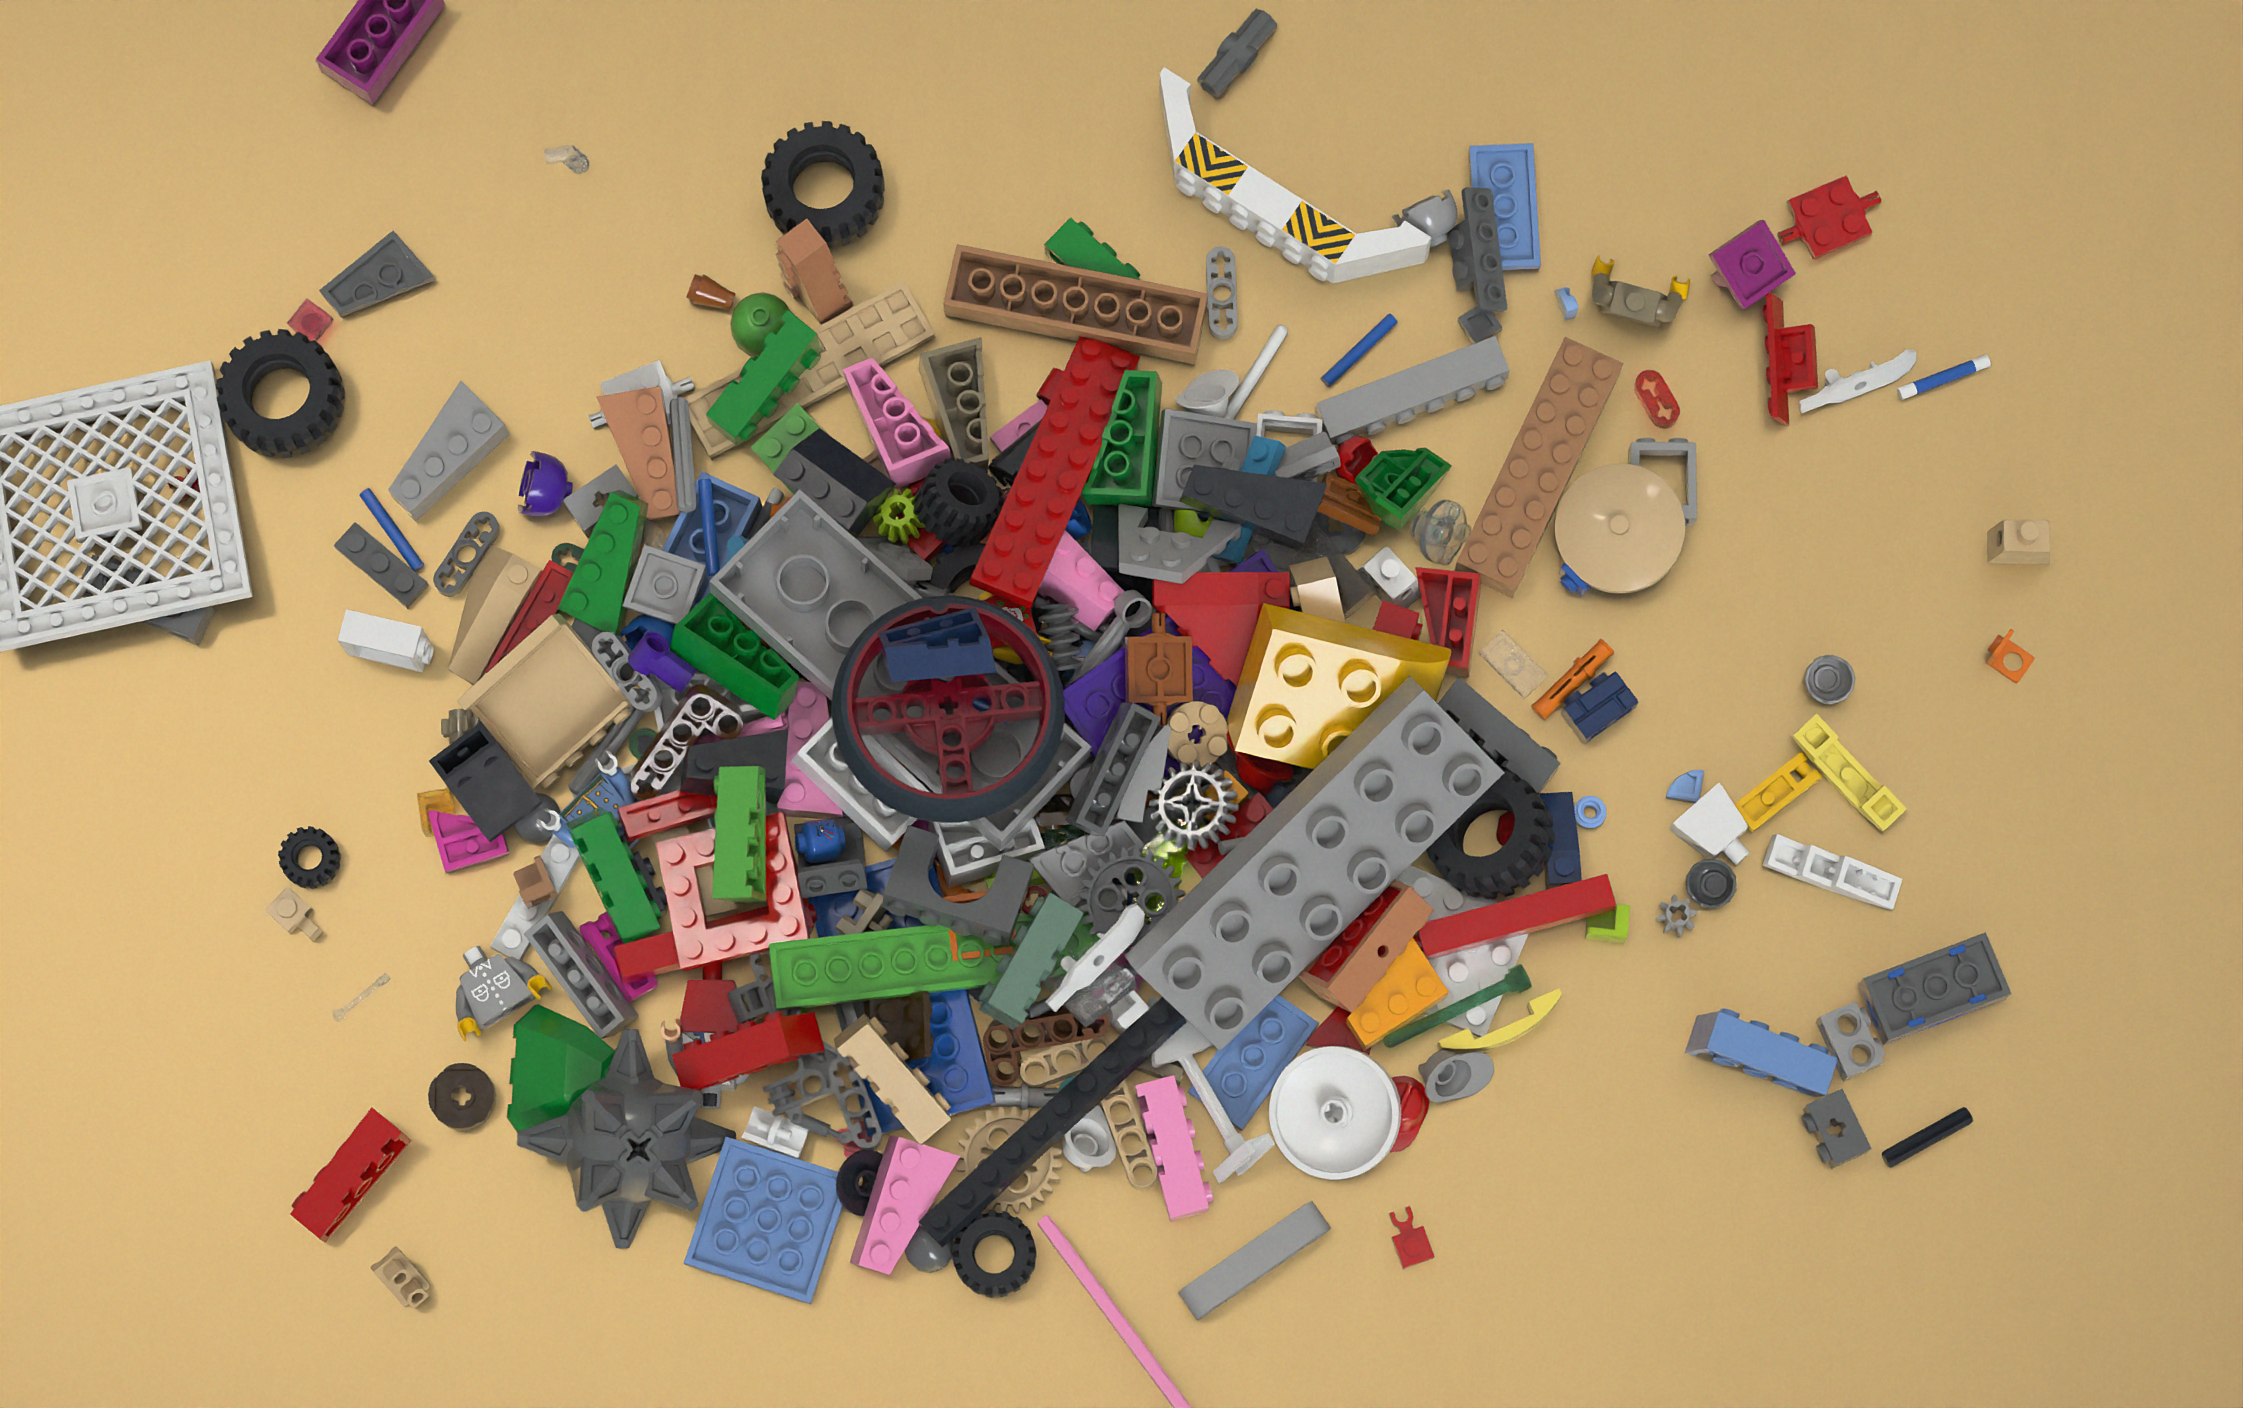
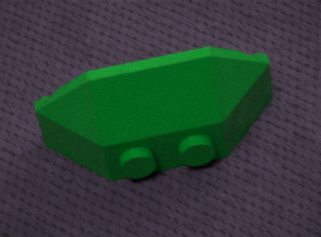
M1417 448L1416 451L1405 449L1381 451L1357 475L1355 482L1372 512L1379 516L1385 524L1395 527L1400 531L1425 505L1452 465L1427 448Z

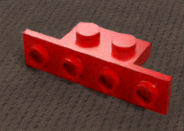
M1773 293L1766 294V305L1763 306V317L1768 324V335L1765 336L1764 343L1766 352L1769 354L1770 366L1766 368L1767 381L1771 385L1768 410L1773 419L1782 425L1789 424L1788 393L1818 389L1815 327L1812 324L1784 328L1783 301Z

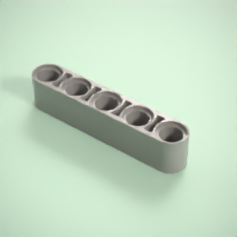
M1310 1201L1189 1283L1178 1293L1196 1320H1199L1320 1238L1331 1227L1314 1202Z

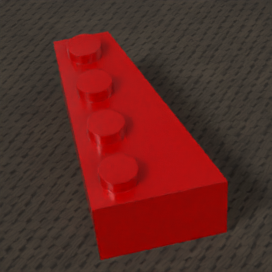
M782 1011L774 1012L763 1016V1023L756 1025L755 1021H749L737 1025V1032L729 1034V1030L720 1031L709 1035V1042L703 1043L702 1039L683 1044V1051L672 1054L680 1086L699 1091L740 1078L739 1074L741 1076L766 1070L768 1066L797 1060L799 1055L816 1054L825 1051L815 1013L783 1016Z

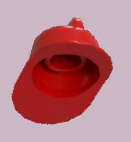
M1229 731L1227 732V741L1237 754L1235 764L1238 776L1245 783L1263 794H1268L1279 780L1292 778L1294 770L1289 763L1235 751Z
M1404 1075L1392 1078L1401 1103V1124L1396 1141L1389 1151L1390 1153L1402 1151L1412 1144L1426 1117L1430 1103L1423 1084L1415 1078Z

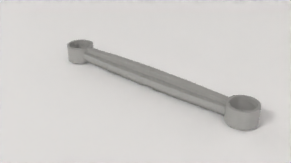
M1128 590L1118 596L1114 603L1116 618L1085 657L1082 665L1077 668L1065 687L1113 654L1130 628L1140 627L1149 620L1152 606L1141 593L1136 590ZM1141 601L1138 611L1132 616L1125 617L1128 606L1133 602ZM1065 717L1064 723L1066 724L1068 720Z

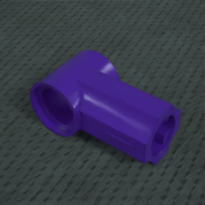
M652 631L645 633L628 655L629 664L640 674L649 675L652 673L675 691L681 693L697 670L669 650V643L662 635Z

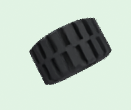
M949 458L945 459L944 462L940 461L935 464L915 496L914 501L916 504L914 505V510L919 514L917 517L919 522L925 524L924 529L928 533L932 532L935 534L936 539L940 541L943 539L949 545L954 546L958 543L960 547H967L969 543L971 545L978 544L980 540L986 537L1002 510L1004 498L1001 497L1003 494L1001 487L996 486L997 480L994 477H990L986 469L977 467V464L970 461L967 463L964 459L959 458L956 461Z
M988 1210L989 1213L978 1214L955 1236V1243H953L952 1247L953 1263L962 1282L971 1288L973 1292L992 1298L993 1296L1004 1297L1008 1296L1007 1294L1014 1291L1015 1293L1020 1290V1287L1030 1279L1032 1271L1034 1272L1036 1265V1247L1030 1230L1022 1223V1220L1011 1216L1008 1212L1003 1211L999 1213L996 1210ZM990 1235L1004 1236L1011 1242L1014 1248L1012 1264L1006 1270L999 1273L985 1272L977 1265L975 1260L977 1244L983 1238Z

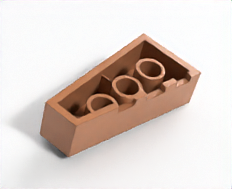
M805 219L776 241L778 253L775 255L780 262L778 266L782 271L780 275L785 281L783 283L785 289L792 298L798 296L820 325L841 315L854 306L852 300L846 295L848 291L844 284L838 285L841 275L834 265L835 261L827 243L808 219Z
M657 386L597 396L596 398L639 497L642 501L648 503L647 515L649 519L654 521L678 517L681 510L677 509L673 449L663 389Z

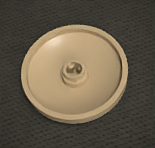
M1623 463L1595 468L1577 479L1569 487L1559 504L1555 519V537L1558 550L1564 563L1585 584L1592 588L1618 594L1643 590L1661 580L1672 569L1680 556L1685 540V518L1681 503L1669 484L1646 468Z

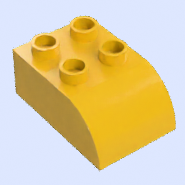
M1263 603L1226 721L1235 751L1315 769L1409 676L1436 702L1451 657V649Z

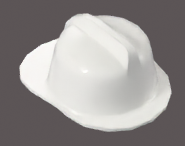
M1218 369L1208 371L1195 378L1176 397V403L1182 406L1185 412L1224 418L1227 413L1229 396L1240 383L1239 376L1230 370Z
M1098 1105L1064 1135L1062 1143L1063 1153L1067 1160L1073 1165L1080 1167L1082 1172H1087L1093 1167L1109 1165L1116 1155L1115 1142L1106 1117Z

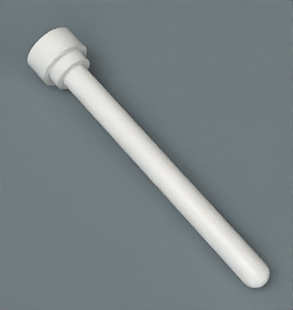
M1277 326L1228 403L1227 413L1224 418L1234 419L1286 337L1288 331L1285 326Z

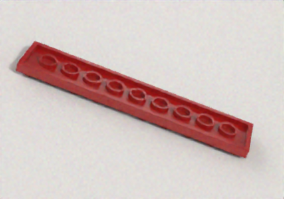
M1079 336L971 576L969 585L1031 609L1101 448L1102 434L1105 426L1108 425L1112 406L1124 371H1135L1140 356L1102 341Z

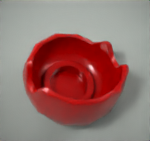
M1353 436L1343 442L1337 449L1341 466L1336 468L1335 472L1338 477L1357 485L1355 482L1357 475L1372 461L1373 456L1378 455L1371 440L1363 436Z

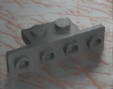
M1466 187L1461 191L1465 220L1449 231L1448 239L1452 250L1453 276L1456 280L1457 291H1469L1474 288L1478 311L1504 312L1508 307L1492 191L1489 188Z

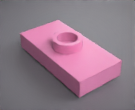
M1042 399L991 435L990 440L1002 452L1043 418L1047 409L1046 404Z

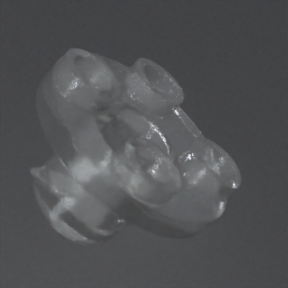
M1446 499L1434 504L1429 511L1423 508L1422 511L1417 512L1413 516L1410 523V534L1415 540L1420 541L1423 556L1430 562L1445 566L1452 562L1471 533V526L1467 524L1463 507L1455 501Z

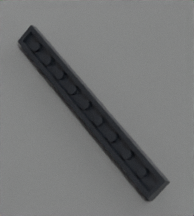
M1162 996L918 1221L919 1224L943 1248L1187 1022L1184 1016Z

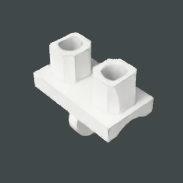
M754 1106L742 1138L799 1159L810 1130L793 1125L785 1117L773 1116L771 1112Z

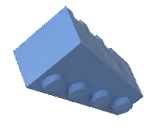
M1721 1008L1720 1011L1696 1017L1685 1053L1697 1056L1698 1053H1707L1713 1055V1063L1732 1067L1742 1065V1070L1745 1074L1764 1079L1771 1075L1774 1076L1772 1080L1774 1084L1812 1097L1826 1096L1838 1058L1828 1054L1829 1049L1817 1044H1810L1809 1046L1798 1042L1799 1037L1790 1033L1780 1032V1035L1768 1031L1770 1026L1759 1021L1751 1020L1750 1023L1739 1019V1013L1729 1009Z

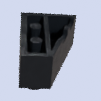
M788 729L689 746L682 761L680 792L718 797L715 794L714 779L716 775H719V767L760 766L765 768L766 802L777 804L785 790Z

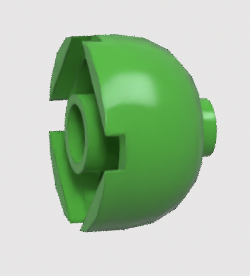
M764 292L750 294L743 298L734 308L730 322L732 337L738 348L749 356L759 357L761 348L764 345L763 340L770 331L778 333L785 324L781 317L787 310L790 311L786 303L777 296Z

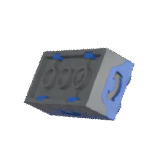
M1986 932L1865 977L1858 984L1882 1045L2003 1001L2011 994Z

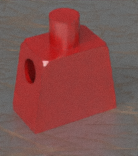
M722 962L704 966L702 980H688L680 1016L681 1032L717 1033L729 1030V1034L737 1032L736 1026L738 1022L727 996V993L736 989L737 985L734 980H722Z

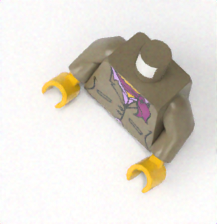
M1599 255L1596 257L1591 270V274L1594 276L1592 298L1596 304L1602 306L1600 311L1602 313L1659 327L1661 321L1670 322L1675 318L1682 301L1688 296L1690 279H1687L1685 283H1680L1676 281L1677 276L1671 278L1668 296L1658 291L1624 282L1609 281V276L1615 263L1614 260L1610 259L1609 263H1604L1600 260Z

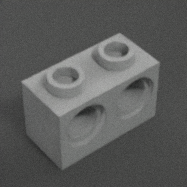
M1856 1001L1822 1015L1817 1019V1026L1831 1056L1838 1058L1836 1067L1843 1082L1877 1068L1884 1062L1882 1056H1885L1883 1046L1877 1037L1873 1039L1868 1026H1871L1870 1018L1864 1007L1859 1009ZM1842 1017L1850 1019L1854 1025L1853 1032H1842L1837 1024L1838 1019ZM1858 1047L1865 1050L1868 1057L1866 1063L1854 1061L1851 1055L1853 1048Z

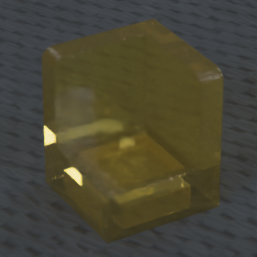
M449 788L417 793L422 832L426 837H432L434 832L428 811L436 810L456 815L454 795Z

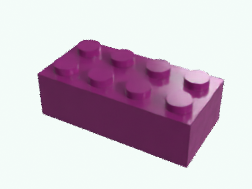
M358 0L315 59L321 72L374 105L444 8L445 2L444 0Z

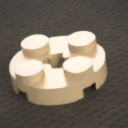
M1194 701L1180 704L1171 711V715L1166 722L1167 726L1171 727L1167 753L1173 759H1176L1179 763L1185 762L1188 767H1192L1193 761H1199L1201 767H1203L1206 763L1211 764L1226 752L1228 726L1225 718L1216 706ZM1193 725H1198V729H1202L1203 736L1200 737V742L1194 744V739L1189 740L1188 733L1192 732Z

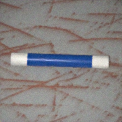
M1985 354L1897 388L1898 395L1903 400L1990 367V359Z

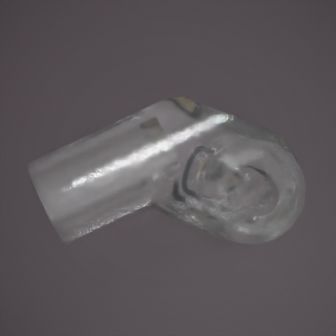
M573 145L544 149L547 164L563 162L576 174H582L589 168L587 156Z

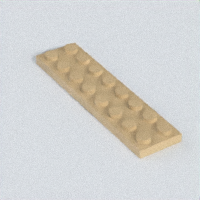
M904 280L813 329L818 334L822 351L819 362L813 369H806L800 375L798 386L790 394L785 392L777 401L779 403L778 408L769 418L765 416L756 425L758 430L755 435L775 425L797 403L806 408L847 386L843 369L872 357L882 367L935 338V333ZM743 368L684 399L689 403L690 423L710 459L736 446L708 423L706 413L731 381L735 380L739 383L742 379L740 372Z

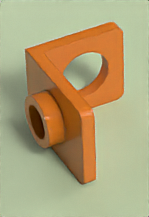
M2010 629L2004 638L1998 634L1990 645L1988 651L1992 655L1986 664L2012 682L2018 683L2034 661V656L2009 640L2014 633V630ZM2015 653L2021 657L2022 666L2019 670L2011 671L2005 667L2003 660L2007 654Z

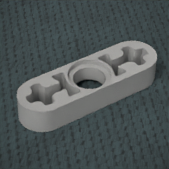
M1220 246L1213 248L1206 258L1208 322L1210 333L1217 339L1226 340L1234 336L1237 331L1236 271L1234 254L1230 249ZM1217 256H1223L1224 261L1229 262L1224 265V277H1218L1217 264H1212V262L1217 261ZM1223 285L1228 287L1231 291V296L1225 301L1215 299L1212 292L1217 286ZM1220 309H1226V321L1232 323L1227 325V330L1225 331L1220 330L1219 325H1214V323H1219Z
M610 632L598 634L592 642V652L633 707L645 712L656 710L661 705L663 699L660 687L650 674H640L635 670L630 680H622L620 670L624 664L629 663L628 655L631 653L630 648L616 634ZM606 641L613 643L611 645L612 651L621 657L615 659L613 655L604 652L606 650L604 643ZM639 684L643 690L651 691L648 695L649 703L641 701L644 696L634 686Z

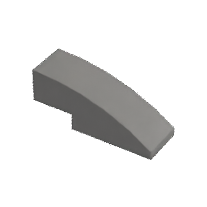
M1170 726L1156 727L1113 817L1114 819L1131 822L1143 821L1147 791L1152 792L1156 791V789H1161V779H1163L1171 732Z

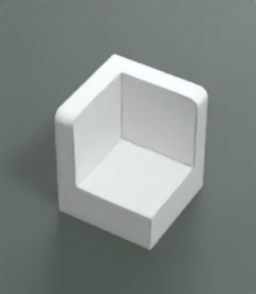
M1124 979L1098 1001L1107 1004L1111 1008L1113 1013L1111 1025L1119 1034L1123 1033L1150 1009Z

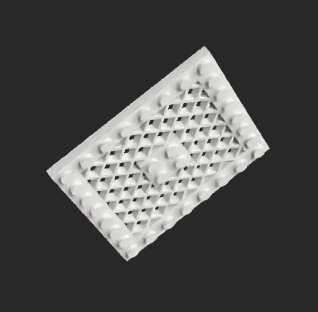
M211 360L0 406V459L9 464L6 471L2 473L0 460V652L253 597L222 413L216 399L218 391L216 390V378ZM183 401H185L186 407L183 406L182 404L178 403V402H183ZM159 407L155 414L147 410ZM171 407L181 412L173 425L163 419ZM127 414L123 421L116 417ZM139 414L149 419V422L142 431L131 426ZM96 421L92 427H89L88 425L84 424L86 422ZM108 421L118 426L110 438L99 433ZM187 421L189 422L191 436L181 430ZM157 425L168 430L160 442L149 437ZM65 427L60 434L53 431L54 429ZM76 428L87 433L78 445L68 440ZM126 432L136 437L128 449L118 444ZM33 434L28 441L22 438V436ZM45 434L55 440L47 452L36 447ZM176 436L186 441L178 453L167 448ZM94 439L105 444L96 456L86 451ZM13 442L23 446L15 459L5 454ZM144 443L155 448L146 460L136 455ZM63 445L73 451L65 463L55 458ZM192 449L194 452L195 464L186 459V457L189 455ZM112 450L123 455L115 467L104 462ZM31 453L41 457L33 470L23 465ZM162 454L173 459L165 471L154 466ZM81 456L91 462L83 474L73 469ZM131 460L141 466L135 475L131 467H127ZM50 463L59 468V471L51 481L41 476ZM180 465L191 470L183 482L172 477ZM99 467L107 471L104 473L95 474ZM18 470L28 476L19 488L10 483V480ZM149 471L159 477L151 489L141 484ZM69 474L75 479L67 480L68 491L59 487V485ZM197 478L199 481L200 493L191 488V486ZM36 481L46 486L37 499L28 494V491ZM167 483L178 488L169 500L159 495ZM5 488L14 493L8 503ZM136 489L146 495L140 504H138ZM54 492L64 497L56 510L46 505V502ZM185 494L196 499L188 511L177 506ZM22 499L32 504L24 517L14 512ZM154 500L164 506L156 518L145 513ZM70 506L73 521L64 516ZM202 507L205 522L195 517ZM40 510L50 515V518L42 528L32 523ZM172 511L183 517L174 530L164 524ZM9 517L19 522L12 532ZM141 519L151 524L142 536L135 533V531L143 530ZM59 521L69 527L60 539L50 534ZM190 523L201 528L193 540L182 535ZM27 528L37 533L28 546L18 541ZM159 529L169 535L161 547L150 542ZM75 535L78 543H83L79 550L68 545ZM115 536L111 543L103 540V538ZM127 536L137 542L129 554L118 549ZM207 536L210 551L200 546ZM45 539L55 544L47 557L36 552ZM177 540L188 546L179 559L168 553ZM95 543L105 549L97 561L86 556ZM14 546L23 551L22 555L19 557L17 561L15 558ZM145 547L156 553L147 566L136 560ZM63 550L73 555V558L65 568L54 563ZM195 552L206 557L197 570L187 564ZM113 555L124 560L115 573L105 567ZM31 557L41 562V565L33 575L22 570ZM163 559L174 564L165 577L155 571ZM81 562L92 567L83 580L73 574ZM131 566L142 571L133 584L123 578ZM50 568L60 574L51 587L41 581ZM182 570L190 574L177 577ZM100 572L110 578L101 591L91 585ZM18 575L28 581L22 590H20ZM150 577L158 581L145 584ZM68 579L78 585L69 598L59 592ZM118 583L126 588L113 591ZM36 586L46 592L37 605L27 599ZM86 591L94 595L90 597L81 598ZM54 598L62 602L58 604L49 605ZM23 605L28 607L30 610L24 611Z

